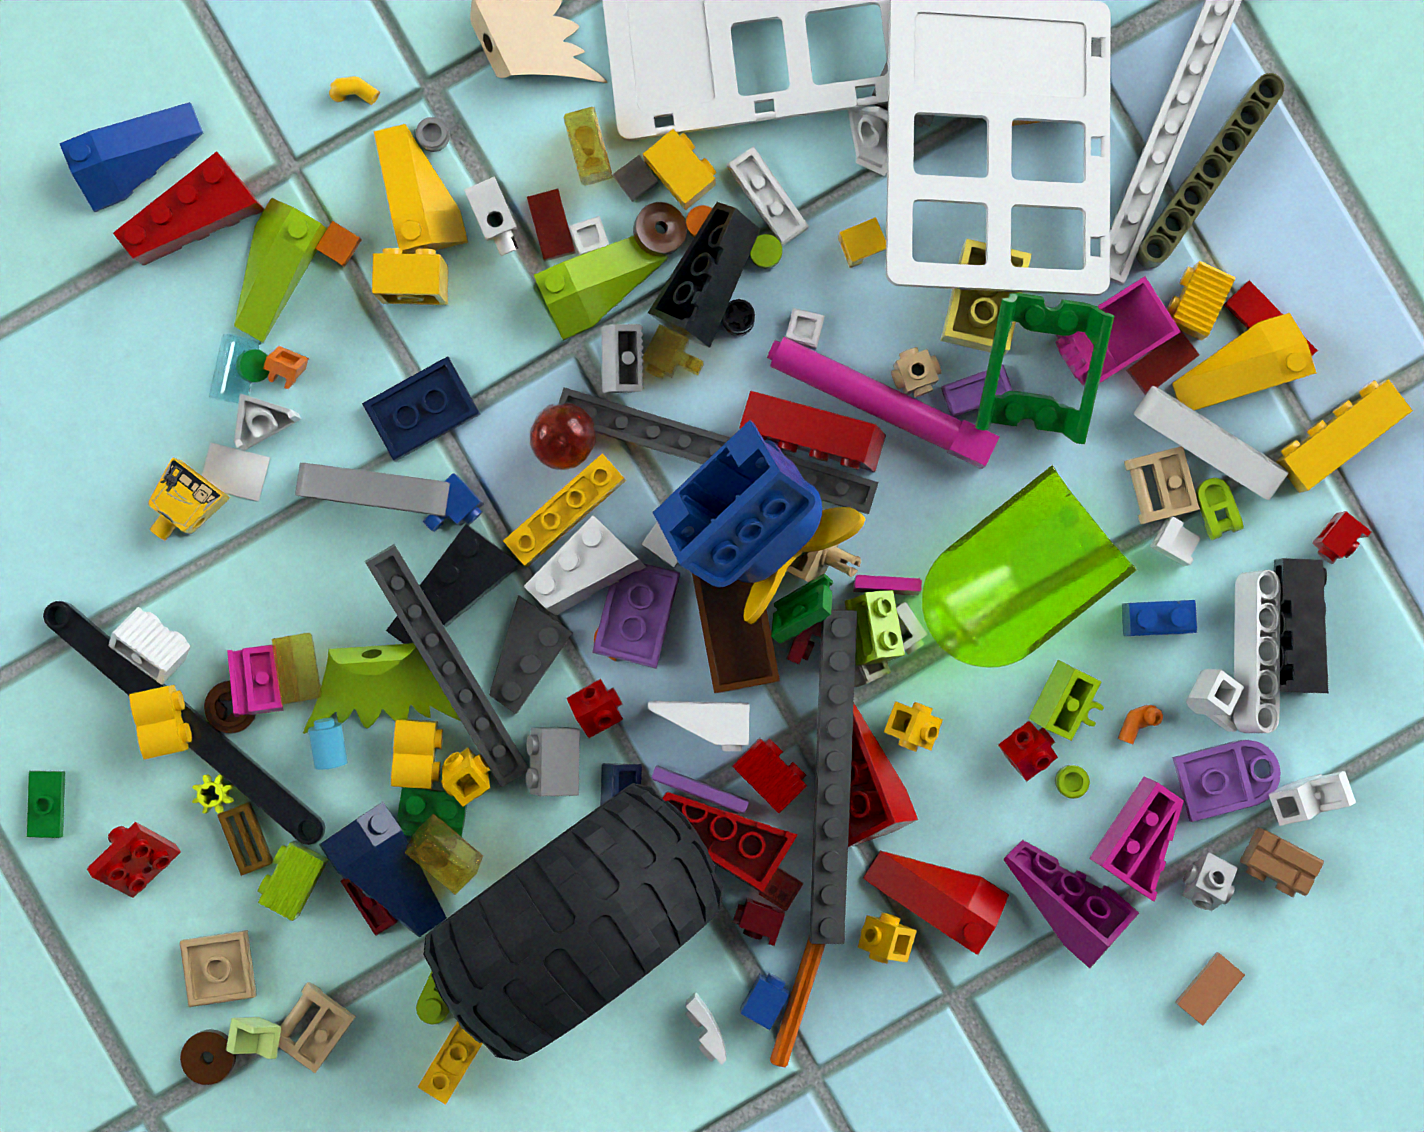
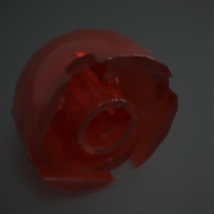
M572 403L548 405L538 413L530 428L529 444L534 456L543 465L554 470L566 471L573 469L590 456L596 444L595 430L593 428L595 425L584 409Z

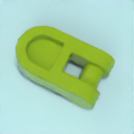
M1210 478L1201 482L1196 489V497L1209 538L1215 540L1222 537L1224 532L1242 530L1244 528L1243 521L1228 484L1219 478ZM1224 508L1226 518L1218 521L1215 511Z
M432 971L416 1005L419 1018L431 1025L442 1022L450 1012L438 993L431 976Z

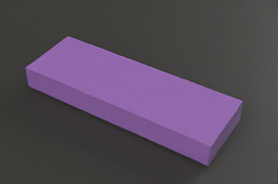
M656 765L651 777L654 781L741 814L745 813L749 803L748 799Z

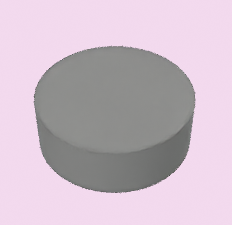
M428 117L418 124L416 138L425 150L437 152L448 144L450 132L444 121L437 117Z

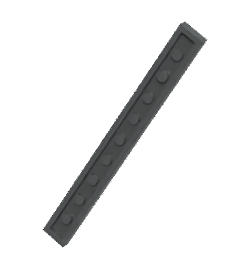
M563 387L554 417L555 420L699 464H704L730 439V437L565 387ZM783 454L795 464L803 479L817 489L822 501L842 507H851L858 512L869 514L879 482Z
M832 610L831 615L821 622L809 932L811 944H844L857 627V611Z

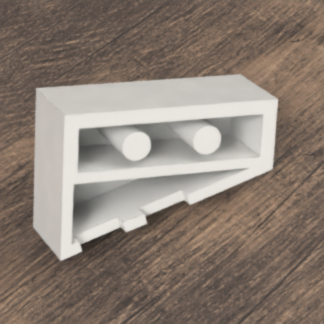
M592 515L524 587L548 611L556 616L590 598L593 593L608 585L611 586L616 582L618 583L623 577L635 571L638 572L646 568V566Z

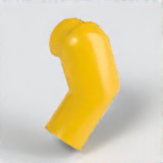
M356 76L336 78L330 84L331 89L329 90V96L336 102L344 101L347 95H357L368 104L373 105L380 95V91Z

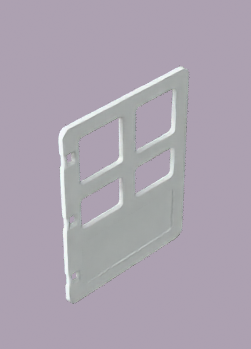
M602 0L617 129L625 140L634 141L666 135L672 129L677 134L757 123L758 121L779 120L855 109L868 105L888 104V72L884 76L816 85L813 82L806 17L814 13L878 5L881 10L887 66H889L890 0ZM774 19L781 20L790 82L788 89L741 96L738 93L731 29L735 25ZM875 86L876 96L856 98L855 89ZM774 101L775 111L755 112L754 103ZM673 115V126L656 128L655 118Z

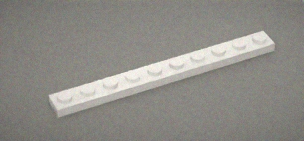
M1242 0L1204 1L1110 228V281L1123 285L1127 279Z

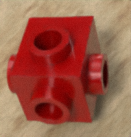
M601 679L566 698L577 722L589 739L624 720L618 709L619 706L623 705L614 687L608 690Z
M1030 721L1014 730L1009 737L998 744L1009 763L1026 782L1040 771L1045 770L1058 758L1051 747L1055 741L1043 727L1037 730Z

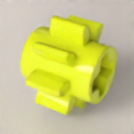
M209 774L203 775L204 784L192 786L197 791V798L193 799L192 803L203 805L202 813L204 814L208 813L212 807H214L218 814L224 812L223 803L234 802V799L229 797V790L234 785H226L221 774L215 778V781H212ZM216 787L215 793L219 795V798L211 800L212 795L208 793V789Z

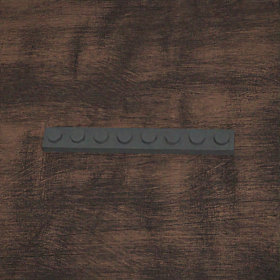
M395 544L365 561L366 565L500 786L503 787L527 773L528 765Z

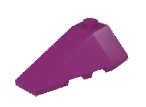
M1024 840L1003 859L1063 945L1089 969L1139 914L1136 909L1114 890L1105 885L1102 888L1086 881L1087 875L1078 870L1075 873L1059 866L1057 858Z

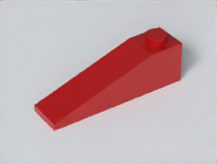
M855 704L853 705L848 847L893 833L918 820L907 789Z
M881 850L863 876V879L976 955H979L995 930L1009 897L1008 893L981 876Z

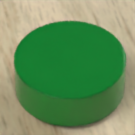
M249 349L242 352L236 361L237 373L247 382H261L265 380L270 372L263 369L268 355L258 349Z

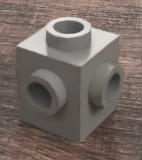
M1208 852L1186 871L1183 878L1186 886L1182 896L1190 899L1196 907L1212 911L1221 904H1227L1235 890L1232 882L1238 868Z

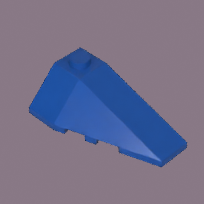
M188 102L91 130L59 144L72 176L92 210L97 212L126 200L134 193L133 190L146 179L152 178L157 173L156 170L169 159L178 156L204 133L192 104Z

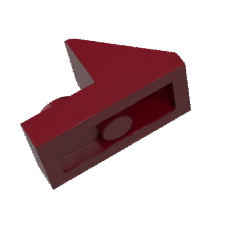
M821 622L805 629L795 637L787 655V660L800 664L801 659L808 661L815 642L810 641L811 635L821 638Z

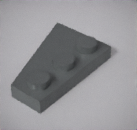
M518 595L489 696L517 714L573 632Z

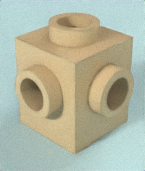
M917 347L901 352L899 354L900 359L896 360L893 365L894 370L891 371L896 388H902L903 393L906 395L913 393L915 397L932 392V386L939 380L937 375L941 374V368L936 356H930L928 349L919 352ZM913 365H921L923 370L921 376H916L912 373Z

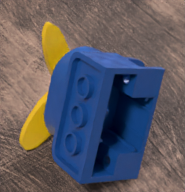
M750 420L652 512L680 566L715 587H725L737 579L746 583H754L748 596L743 616L744 620L750 624L756 622L763 614L775 595L786 570L796 558L803 556L805 552L822 551L846 541L857 534L865 522V517L851 507L822 510V500L817 489L803 479L795 464L783 455L780 448L770 440L764 441L755 424Z

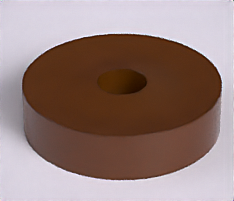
M655 202L645 206L640 211L634 221L633 234L637 244L643 251L653 256L662 257L674 253L682 245L686 238L687 225L684 216L676 207L664 202ZM661 225L664 228L665 233H658L655 229V226Z
M206 1029L197 1032L186 1041L181 1051L180 1061L182 1069L189 1079L201 1085H212L223 1080L232 1071L236 1062V1054L226 1051L228 1036L225 1033L214 1029ZM204 1052H210L213 1055V1062L205 1061L203 1057Z

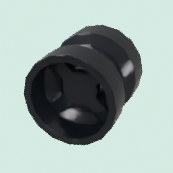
M732 300L729 302L722 318L723 327L733 336H744L754 327L755 311L746 300Z

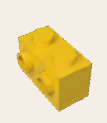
M672 129L643 153V159L680 205L687 210L716 186V178L714 177L716 171L707 159L699 160L693 152L695 149L694 144L684 133L679 136Z

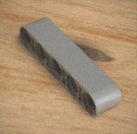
M300 463L295 495L445 516L450 483Z

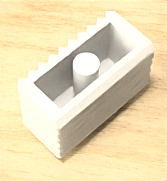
M139 607L113 631L108 645L161 685L186 660L190 649L189 643H187L182 634L176 631H169L167 627L163 626L156 615L151 612L142 611Z

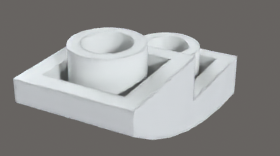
M695 992L686 1000L685 1007L688 1011L685 1014L696 1027L700 1028L702 1025L705 1027L699 1034V1041L702 1043L699 1046L701 1052L710 1061L716 1058L722 1065L726 1061V1050L722 1034L712 1013Z

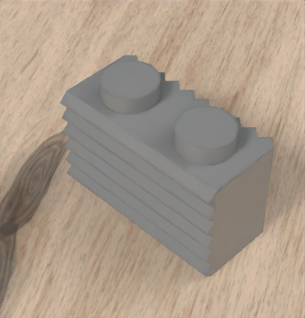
M611 324L601 327L603 393H632L644 389L641 385L644 382L641 378L644 375L641 372L644 369L641 365L644 362L641 359L644 355L641 352L644 348L641 345L643 342L641 337L644 334L641 332L643 327L640 324Z

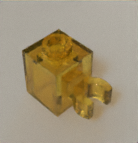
M659 324L642 358L643 364L647 365L645 371L660 379H663L665 375L672 378L678 366L698 376L704 361L685 353L689 345V338Z

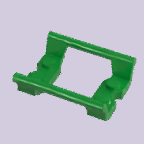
M1009 293L1008 298H1002L975 428L988 430L991 423L1017 427L1021 420L1031 419L1034 421V426L1037 430L1063 433L1074 443L1085 444L1115 315L1105 313L1098 306L1084 302L1062 299L1058 306L1047 307L1042 296ZM1012 322L1020 323L1024 329L1054 335L1070 336L1077 331L1086 333L1094 347L1079 410L1060 404L1056 399L1048 395L1021 391H1007L1002 395H995Z

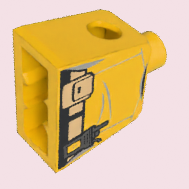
M173 457L148 502V505L160 514L149 530L164 541L168 539L176 527L184 533L192 534L220 509L230 497L182 460Z

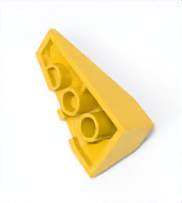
M406 124L374 131L398 247L403 250L402 254H416V249H433L436 251L468 243L460 209Z
M1287 313L1256 323L1171 384L1176 399L1195 411L1316 374L1317 372L1307 340L1291 314Z

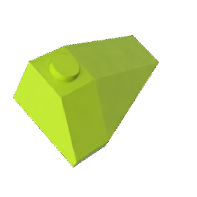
M274 198L270 199L254 228L234 327L264 343L317 252L315 247L327 230L322 223L290 205Z
M634 236L563 261L534 274V277L564 341L593 328L601 321L603 316L624 300L625 296L646 280L669 257H658L646 253L639 247Z

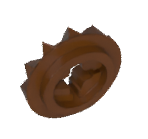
M224 681L215 685L207 694L204 704L205 715L215 729L224 733H237L245 730L255 720L256 715L245 714L235 717L233 712L225 719L228 708L224 706L220 699L222 701H232L230 681Z

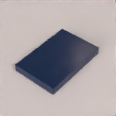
M448 356L362 403L393 461L401 459L480 415L478 408Z

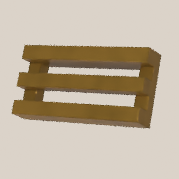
M251 802L217 814L241 876L273 863V858ZM242 811H244L248 824L254 836L255 842L263 859L262 861H259L253 843L247 831L246 825L240 813ZM232 815L252 865L247 866L228 818Z

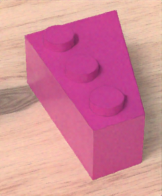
M1144 776L1089 859L1155 902L1157 896L1156 886L1160 873L1164 871L1166 861H1164L1169 841L1173 840L1184 800L1158 782Z

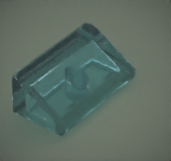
M223 334L209 398L238 404L240 393L249 396L252 382H247L239 376L236 370V361L238 356L246 350H259L261 342L232 334Z

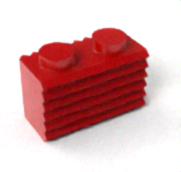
M759 738L733 763L732 767L780 814L807 787V784L803 781L807 775L794 762L788 766L779 757L783 751L770 738L766 742Z

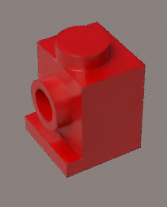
M1343 511L1334 515L1312 544L1319 549L1317 553L1321 558L1330 564H1334L1337 559L1351 556L1360 544L1357 542V539L1368 537L1372 531L1347 511Z

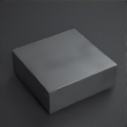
M639 155L613 173L614 179L632 202L658 184V180Z

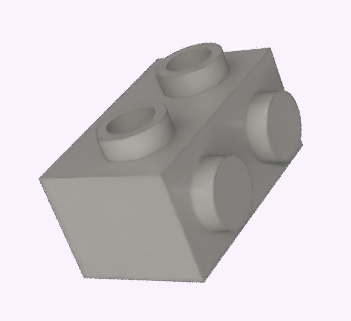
M531 727V735L528 736L526 743L527 752L530 755V768L526 773V784L530 788V794L538 796L579 795L580 729L570 727Z

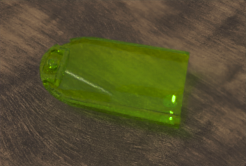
M1051 465L940 554L931 566L924 582L922 611L932 637L949 655L973 666L1002 667L1018 662L1034 652L1138 569L1112 543L1072 494L1057 473L1055 467Z

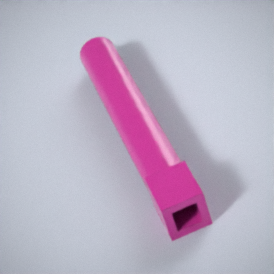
M783 337L781 342L775 340L767 355V358L772 360L770 367L947 450V453L978 468L983 469L986 467L1000 437L987 430H979L975 428L973 423L966 420L961 421L786 337Z

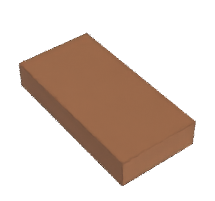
M1216 952L1175 1003L1203 1026L1245 974L1224 956Z

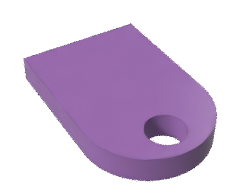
M1236 740L1172 757L1188 818L1191 822L1259 805L1270 798L1269 794L1277 789L1280 782V765L1275 754L1267 746L1257 741ZM1261 759L1266 760L1270 765L1269 774L1264 778H1258L1254 773V765Z

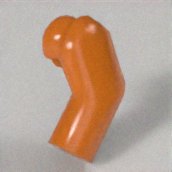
M1144 705L1130 710L1125 718L1118 739L1133 745L1139 729L1150 725L1157 726L1162 722V711L1154 705Z

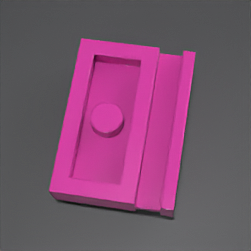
M276 644L242 648V650L238 651L227 650L234 716L240 717V715L245 714L256 715L283 711Z

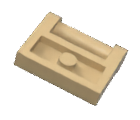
M1182 446L1124 461L1126 471L1130 470L1141 512L1138 515L1140 525L1200 510L1185 451ZM1147 465L1152 467L1163 508L1156 511L1153 510L1142 468Z
M307 982L301 990L303 995L281 1024L278 1047L316 1073L356 1016L324 994L316 985ZM314 1002L321 1008L295 1043L289 1036Z

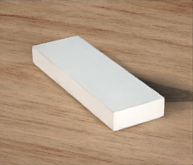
M754 146L727 164L730 173L782 246L809 228Z

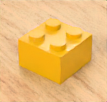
M384 248L382 253H373L372 294L382 304L448 305V265L440 254H436L435 250L416 249V254H402L403 250Z

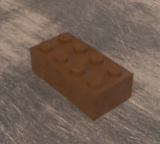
M692 573L714 693L779 682L780 678L767 609L752 624L746 622L743 617L745 605L754 583H746L737 579L725 587H715Z

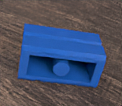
M1195 600L1122 603L1123 635L1145 636L1197 633Z

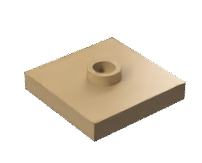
M248 930L180 941L188 1007L242 1000L257 996Z

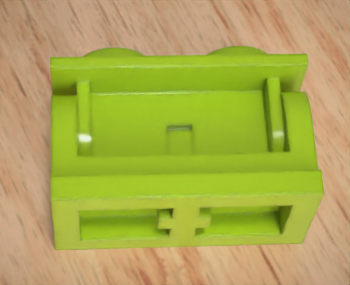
M893 590L865 592L863 595L844 601L846 610L857 611L856 666L884 663L905 655Z

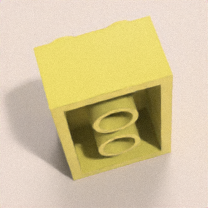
M966 239L962 246L958 264L985 265L986 243ZM1011 249V263L1015 267L1029 268L1032 254ZM952 289L940 341L991 353L1002 298H1008L1009 293L1023 292ZM1012 322L1004 355L1010 350L1016 322Z

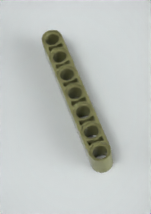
M1274 73L1261 75L1247 90L1143 238L1136 254L1138 262L1143 267H1158L1174 251L1282 97L1285 85L1278 75ZM1259 86L1268 87L1272 92V98L1264 97L1260 93ZM1241 112H1247L1253 117L1252 125L1242 121ZM1222 139H1230L1235 145V151L1226 150L1222 145ZM1203 165L1213 166L1216 170V178L1206 176L1203 171ZM1185 191H1191L1196 194L1198 198L1196 205L1189 204L1185 200ZM1166 218L1176 219L1179 223V231L1169 230L1165 224ZM1148 244H1154L1159 247L1161 251L1160 258H1153L1148 254Z

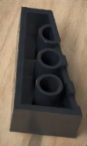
M716 202L651 306L648 314L672 332L710 348L760 228L738 209Z
M465 524L420 584V587L446 628L479 599L498 586L506 577L520 568L522 564L474 528ZM396 616L386 631L403 644L414 643L400 619Z
M1275 559L1274 572L1278 575L1281 585L1280 691L1329 694L1325 623L1326 603L1324 600L1327 571L1323 567V560Z

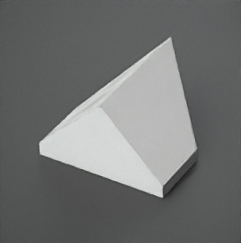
M874 106L848 109L857 158L855 163L885 176L887 173L888 110Z
M240 393L234 443L237 448L245 451L301 420L299 413L291 409Z

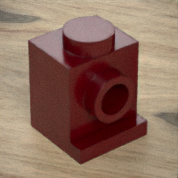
M747 898L744 905L738 904L732 923L738 924L740 928H743L744 935L761 940L762 936L768 937V944L775 946L785 912L776 907Z

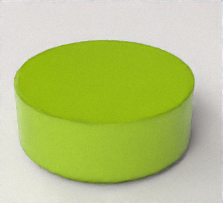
M769 234L758 236L750 252L752 262L764 269L776 266L782 257L780 241L775 236Z
M1066 765L1057 772L1055 785L1063 796L1074 799L1083 796L1087 792L1090 779L1083 768L1076 765Z

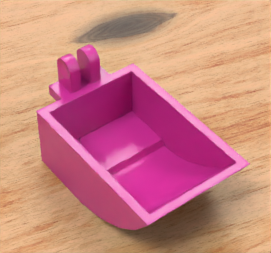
M1145 276L1098 305V308L1105 313L1115 315L1099 384L1181 332ZM1077 331L1070 336L1056 335L1058 340L1055 343L1059 349L1058 352L1075 378L1084 386L1093 352V343L1085 332Z

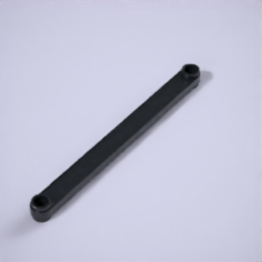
M55 601L45 608L43 618L47 626L128 696L129 694L166 686L165 684L161 685L109 647L110 637L72 604L64 601ZM60 607L66 613V619L62 624H58L55 620V612ZM184 701L185 708L181 710V717L183 723L189 724L192 734V741L188 743V747L299 842L310 845L321 840L326 828L321 817ZM306 820L316 825L317 833L314 838H309L303 833L302 827Z

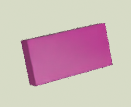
M857 575L853 580V592L865 593L893 590L894 594L918 596L922 590V580L920 578Z

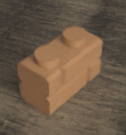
M1259 827L1255 830L1249 845L1240 859V863L1248 866L1247 874L1263 882L1266 877L1278 882L1275 887L1277 890L1293 898L1296 892L1304 896L1308 895L1315 881L1314 879L1318 876L1324 864V861Z

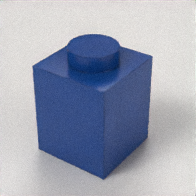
M759 973L740 1007V1013L770 1030L789 996L788 989L784 987L786 982L771 973L767 977Z

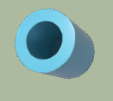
M323 718L314 721V726L309 728L308 732L315 769H332L347 764L348 760L341 723L334 722V718Z

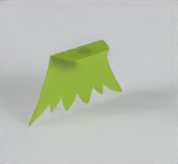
M414 643L328 649L327 664L320 692L303 734L307 733L308 729L314 726V721L330 718L335 712H337L338 723L342 724L351 715L353 709L356 710L365 728H369L375 723L382 709L395 722L398 718L408 719L410 705L427 718H431L429 706H432L445 715L459 721L461 720Z

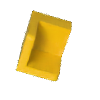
M876 217L839 232L838 241L850 268L861 264L864 258L886 250V240Z

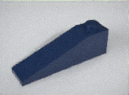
M384 802L378 804L319 844L338 874L363 890L362 893L370 899L376 900L388 910L391 916L418 937H421L447 919L402 829Z

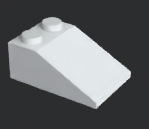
M648 702V709L715 745H722V751H742V745H749V703Z

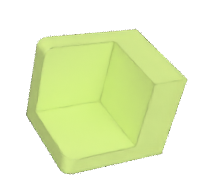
M260 1017L231 1018L226 1051L232 1054L256 1053L267 1059H276L282 1026Z

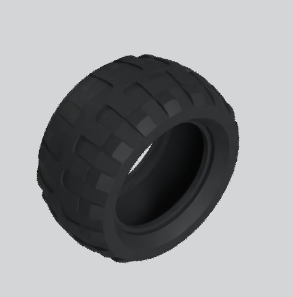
M632 783L431 930L425 936L423 955L433 972L431 976L440 997L462 1029L478 1043H483L495 1057L519 1061L549 1045L585 1021L642 979L690 940L721 909L723 886L714 872L715 866L707 847L686 816L669 801L665 802L652 787Z

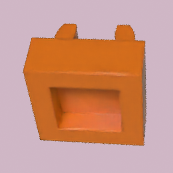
M278 346L266 357L263 369L270 371L268 374L269 382L273 383L278 378V375L286 378L284 388L289 389L306 370L309 358Z

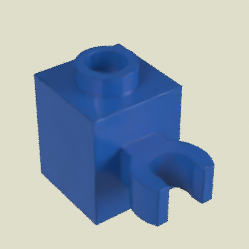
M455 473L451 474L444 481L450 483L445 516L429 515L423 521L431 531H437L449 517L457 525L461 526L464 523L470 525L482 514L479 508L484 502Z

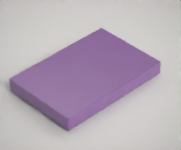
M644 564L646 568L638 572L635 571L620 579L618 583L616 582L609 586L592 652L657 669L680 572Z

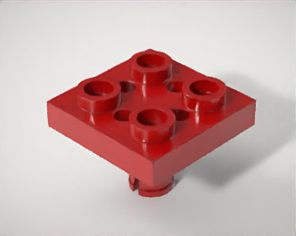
M134 822L128 829L124 826H119L111 830L108 834V840L111 845L86 869L92 878L134 898L181 851L172 841Z

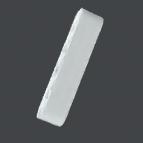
M1151 386L1133 413L1145 424L1267 500L1271 499L1289 473L1272 459L1155 386Z
M1271 570L1241 573L1235 583L1234 680L1244 688L1234 707V724L1243 733H1270L1279 724L1281 585L1278 575Z

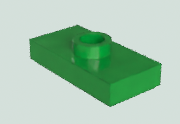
M29 771L27 837H63L65 771Z

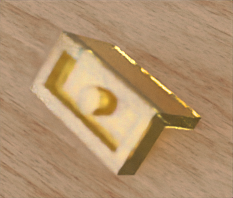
M303 633L271 639L282 704L321 698L322 692L312 634Z

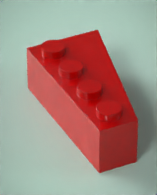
M216 151L114 231L113 234L130 256L144 266L182 249V246L195 240L200 241L226 226L231 227L248 216L262 213L264 208L229 163Z
M754 391L749 393L739 429H741L750 420L755 424L764 441L770 440L778 443V447L782 450L796 453L798 449L808 452L809 457L827 462L828 459L840 462L841 466L859 470L861 468L871 472L876 471L886 434L876 424Z
M666 792L662 797L665 802L669 801L686 816L707 847L714 864L759 892L765 890L798 835L670 792Z

